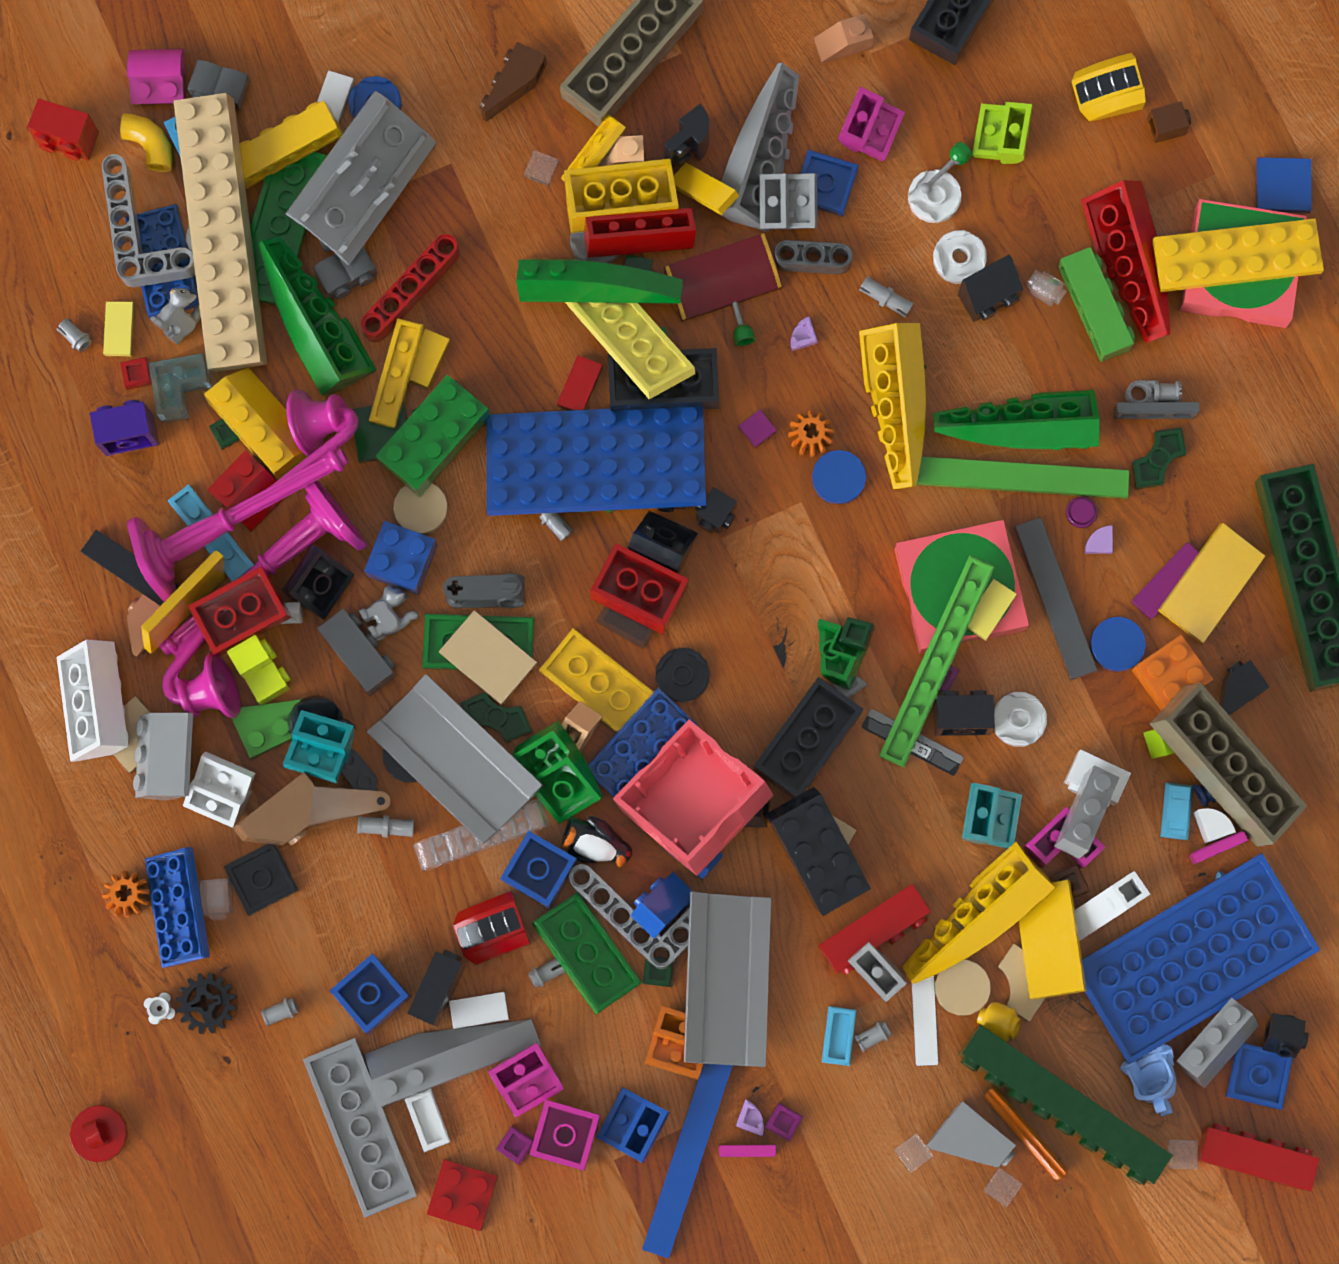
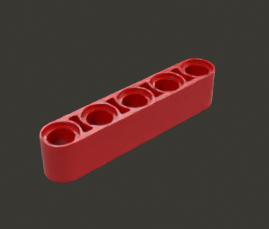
M450 234L438 236L363 316L360 325L367 340L371 342L382 341L395 328L397 318L403 319L458 260L460 251L457 241ZM445 245L454 247L452 252L448 254L441 253L440 249ZM432 264L435 266L434 271L431 273L422 272L425 265ZM408 284L417 285V289L412 293L404 291L405 286ZM397 303L399 308L395 312L386 311L387 305ZM377 322L381 324V327L376 332L367 330L371 323Z

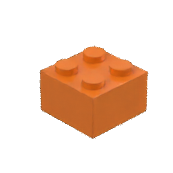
M1182 635L1166 644L1132 669V672L1160 711L1184 686L1201 682L1205 687L1214 680Z

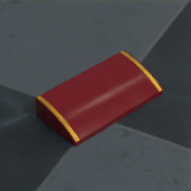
M766 233L664 267L665 275L683 280L681 303H675L681 322L731 306L734 302L740 303L783 288Z

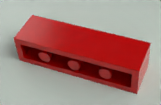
M692 208L585 217L583 237L587 258L693 249L696 226Z
M911 884L821 943L818 948L836 975L841 971L844 975H847L855 969L848 962V959L868 941L882 952L879 946L887 941L892 945L905 936L902 931L911 925L915 930L928 921L926 915L931 911L913 884Z
M1213 1123L1212 1128L1204 1127L1197 1161L1312 1192L1320 1159L1312 1156V1150L1296 1146L1295 1151L1285 1149V1143L1273 1139H1268L1267 1143L1257 1141L1258 1135L1244 1131L1240 1132V1136L1229 1133L1230 1127Z

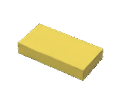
M106 302L103 348L105 356H132L133 302Z
M993 579L981 597L967 629L986 641L1017 594Z

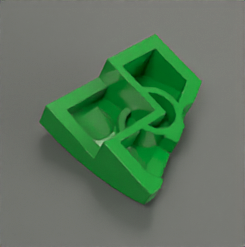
M819 619L821 674L830 682L850 690L866 652L840 645L839 638L843 627Z

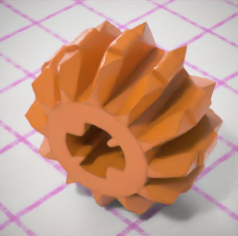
M808 410L807 418L799 413L797 414L798 422H790V427L793 431L788 432V438L795 439L791 443L792 448H797L801 445L800 455H803L807 449L810 450V457H814L815 449L823 454L825 453L824 445H832V440L829 437L834 435V429L827 428L831 424L830 419L821 422L823 413L819 412L816 418L812 417V411ZM810 429H814L816 431L815 436L812 435V438L806 437V430L810 432Z
M126 870L122 871L121 879L116 874L111 875L114 884H104L105 888L110 889V893L102 894L103 899H111L105 907L109 910L115 908L114 915L118 917L124 911L125 917L131 918L132 909L136 914H141L142 911L138 905L148 906L149 902L142 898L151 894L149 889H142L147 884V880L141 879L138 881L139 873L133 872L129 877V873ZM126 888L132 891V895L127 896V901L121 897V893H125Z

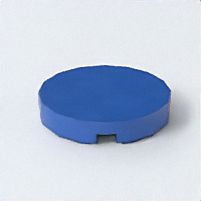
M379 76L364 78L356 87H353L348 99L349 109L353 118L357 116L374 91L383 95L401 110L402 101L399 90L387 78Z
M843 450L830 451L821 456L814 465L812 473V483L816 493L820 498L832 504H847L858 498L864 489L866 481L865 467L860 459L851 452Z
M1123 617L1108 618L1101 622L1092 633L1090 640L1091 654L1100 666L1106 670L1114 672L1127 671L1137 665L1143 657L1146 648L1145 635L1141 628L1130 619Z

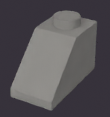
M869 941L848 959V962L885 1002L907 984L906 978L900 970Z

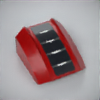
M512 891L458 912L453 923L463 956L475 965L531 945Z

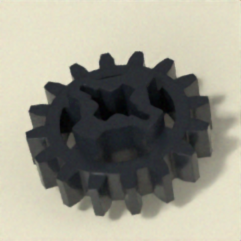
M200 973L198 974L197 982L189 978L187 981L190 986L188 988L180 987L184 995L183 997H176V1001L182 1003V1007L177 1008L176 1012L184 1013L180 1020L182 1023L190 1021L189 1030L193 1031L198 1026L200 1034H204L206 1028L209 1029L211 1034L216 1033V1026H219L221 1029L226 1028L225 1019L233 1021L234 1018L229 1013L230 1010L238 1009L237 1006L231 1003V1001L237 999V995L229 994V991L233 988L231 984L223 986L225 978L220 977L215 981V974L209 973L207 979H205L204 975ZM209 985L217 987L222 994H213ZM197 990L194 1000L189 1002L192 993ZM205 997L217 1001L208 1006L209 1010L197 1007L205 1002ZM221 1006H224L222 1014L217 1018L216 1013ZM191 1013H200L205 1023L196 1020Z

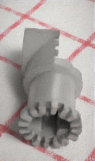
M1136 380L1127 388L1125 399L1127 402H1181L1182 396L1180 395H1182V392L1180 391H1182L1181 381L1159 383L1158 380ZM1135 387L1143 389L1145 399L1135 400L1131 396V390Z

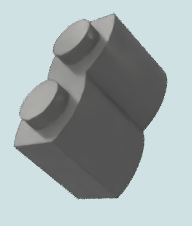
M197 60L187 89L192 98L227 93L234 98L235 110H241L251 81L249 76L243 72L221 67L207 61Z
M364 247L361 248L350 265H347L337 255H333L313 267L318 279L331 299H342L348 296L353 287L358 285L361 287L367 286L374 281V277L377 275L376 268Z

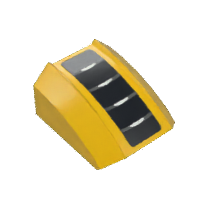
M1132 53L1085 67L1075 72L1072 78L1079 110L1088 121L1092 122L1142 110L1146 103L1145 88L1142 84L1136 58Z

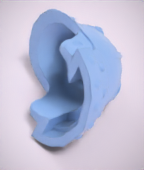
M1164 1044L1131 1064L1124 1061L1120 1067L1131 1079L1136 1099L1153 1103L1156 1113H1160L1162 1117L1173 1113L1169 1099L1175 1094L1177 1085L1173 1069V1051L1170 1046Z

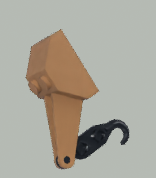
M337 719V721L353 725L355 728V725L349 720ZM351 749L347 763H344L341 774L353 789L314 787V784L303 772L232 829L244 842L279 846L288 842L292 845L307 834L304 830L306 827L381 812L390 806L391 800L386 792L378 791L376 775L354 749Z

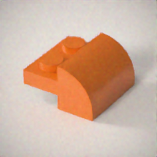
M661 1006L645 1064L699 1080L703 1064L684 1062L686 1013Z

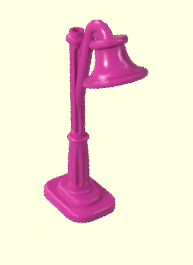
M295 389L289 394L287 400L289 429L298 448L308 457L269 488L228 510L220 508L218 513L197 521L163 540L141 518L133 517L127 521L138 567L145 580L164 602L176 591L174 582L175 562L196 552L227 531H234V525L335 470L339 472L344 470L349 460L342 449H337L355 434L359 419L355 411L347 408L346 403L339 395L332 394L326 401H315L303 390ZM337 432L334 437L323 444L324 437L330 433Z
M317 480L304 487L307 491L305 497L311 505V512L263 555L259 554V561L242 576L261 566L267 569L268 573L275 575L276 570L292 560L327 532L333 534L340 541H347L359 551L363 550L368 544L332 495ZM192 616L174 630L160 645L165 654L169 656L173 653L176 658L163 677L162 687L164 695L170 702L182 706L186 713H193V718H197L201 711L207 709H218L225 716L237 718L241 711L239 691L231 670L221 656L218 657L210 652L205 658L204 670L201 674L190 681L179 679L180 672L205 641L199 626Z

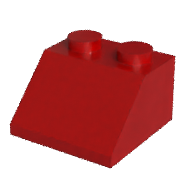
M244 451L207 490L228 510L269 488L277 480L249 453ZM283 499L244 519L241 523L252 532Z

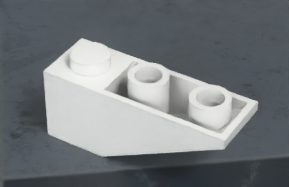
M1135 871L1075 910L1079 941L1150 895Z

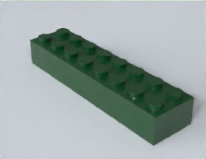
M1314 464L1260 475L1255 481V486L1309 692L1339 686V556Z
M981 1025L975 1027L958 1053V1056L962 1058L960 1063L973 1072H977L978 1069L986 1074L984 1080L996 1088H1001V1086L1009 1090L1007 1095L1020 1104L1029 1103L1033 1106L1031 1112L1043 1120H1049V1118L1057 1123L1055 1125L1056 1129L1067 1136H1073L1074 1134L1079 1137L1080 1141L1078 1143L1092 1153L1101 1152L1104 1154L1103 1161L1115 1169L1123 1167L1128 1171L1126 1176L1139 1185H1145L1146 1183L1155 1184L1173 1156Z

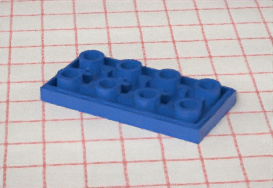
M177 204L137 214L143 254L180 247L188 249ZM127 216L125 217L126 223L129 221ZM182 259L178 267H186L189 265L190 259ZM155 264L152 268V271H160L163 268L164 264ZM195 275L188 279L141 286L149 319L152 316H157L162 308L169 303L170 291L173 288H185L191 294L197 296L189 306L184 308V311L196 308L199 305Z
M657 688L588 763V766L595 780L615 797L640 770L655 759L661 748L688 720H691L697 726L698 724L662 690Z
M186 847L146 858V872L151 891L150 895L162 968L209 958L210 953L193 847Z

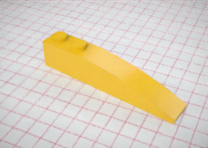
M895 323L859 331L864 385L866 392L871 393L874 403L871 406L873 417H877L881 430L878 431L880 442H883L886 446L887 453L884 457L893 489L917 486L922 459L926 413L925 370L920 323Z
M1017 842L1013 843L969 885L972 890L963 900L961 898L957 899L952 905L955 908L953 913L946 921L941 919L935 926L934 936L930 940L924 939L902 966L913 984L950 968L994 941L1021 918H1024L1035 905L1045 899L1055 888L1046 874Z

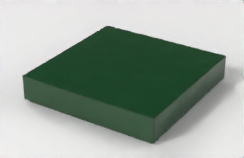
M404 402L396 429L370 423L369 417L373 406L351 409L355 411L359 419L358 428L354 434L359 463L377 461L376 455L407 421Z

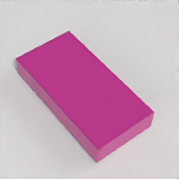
M1241 831L1191 853L1189 857L1194 865L1243 844L1248 839L1245 832Z
M719 1145L720 1157H774L776 1155V1145Z

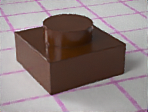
M1075 865L1052 876L1054 882L1063 880L1071 882L1073 899L1090 891L1079 865Z

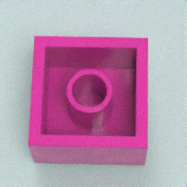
M545 1100L530 1155L585 1171L601 1115Z

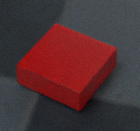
M147 357L120 362L126 390L153 385Z

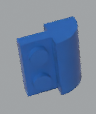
M622 1087L596 1138L644 1163L670 1112Z

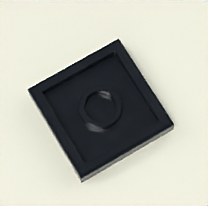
M267 844L224 866L248 916L299 891L276 845Z

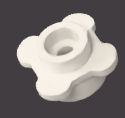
M161 993L159 997L147 998L144 1001V1007L147 1008L150 1023L158 1024L160 1020L174 1018L176 1012L171 1007V996L168 993ZM158 1006H162L161 1011L157 1010Z

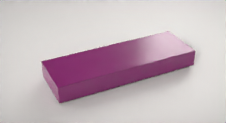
M1187 542L1134 597L1131 603L1152 620L1199 552Z

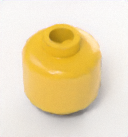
M993 1002L987 1009L984 1007L981 1009L977 1023L1005 1042H1008L1009 1039H1015L1021 1025V1018L1018 1017L1016 1009Z

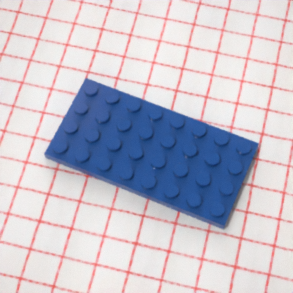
M703 406L622 411L592 409L490 414V417L487 419L488 516L706 506Z
M1259 853L1083 958L1082 963L1087 990L1084 992L1123 1058L1128 1064H1131L1220 1011L1231 998L1235 1001L1320 951V948L1263 853Z

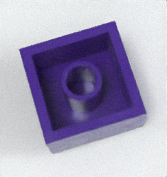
M129 400L123 403L124 406L113 408L111 405L98 407L95 412H90L95 444L105 456L159 445L154 415L144 402Z

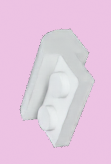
M205 751L200 758L195 778L189 785V796L185 798L183 806L233 828L248 804L252 794L250 789L256 773Z

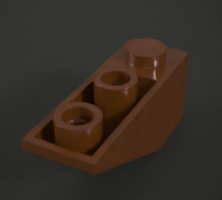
M518 42L513 50H508L504 58L505 66L502 72L498 71L496 73L490 95L486 94L481 102L480 109L482 110L483 120H490L536 87L547 65L546 55Z

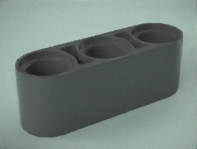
M792 240L778 243L774 254L777 268L782 271L822 274H844L848 272L853 258L852 250L846 244ZM784 251H788L794 257L790 260H783L779 255ZM810 253H816L820 256V260L811 262L806 256ZM841 254L847 258V261L839 264L834 261L833 257Z

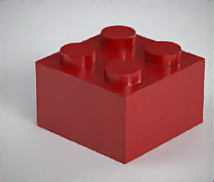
M40 98L36 102L27 126L33 139L39 144V148L50 153H54L55 150L62 152L64 156L75 161H79L80 158L89 161L99 134V130L89 114Z

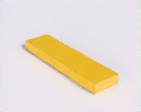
M397 318L369 417L370 423L396 429L423 334V324Z

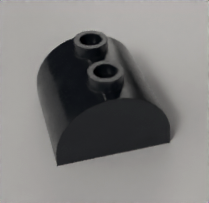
M648 511L634 531L628 549L679 573L689 556L698 533L654 512Z
M311 545L281 591L293 601L299 602L306 610L325 620L354 577V574L321 548Z

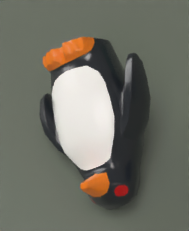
M570 816L561 843V847L570 848L568 849V854L584 863L613 861L618 867H621L631 859V846L604 820L589 816L587 818L588 821Z

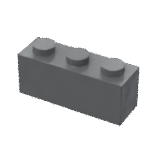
M343 608L317 629L369 696H371L396 677L392 671L396 666L386 654L382 657L375 649L379 646L370 633L367 635L362 633L359 629L362 623L352 611L348 615Z

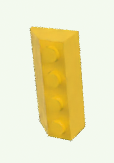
M671 159L564 170L567 211L571 233L584 232L585 217L678 209L679 207Z
M250 368L225 376L204 393L208 404L277 481L308 457L298 448L292 437L287 420V410Z

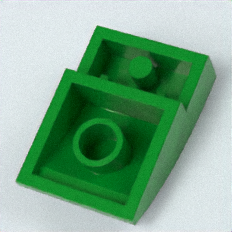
M559 721L554 722L522 742L513 751L512 756L542 784V787L535 795L558 824L602 798L601 791L588 764Z

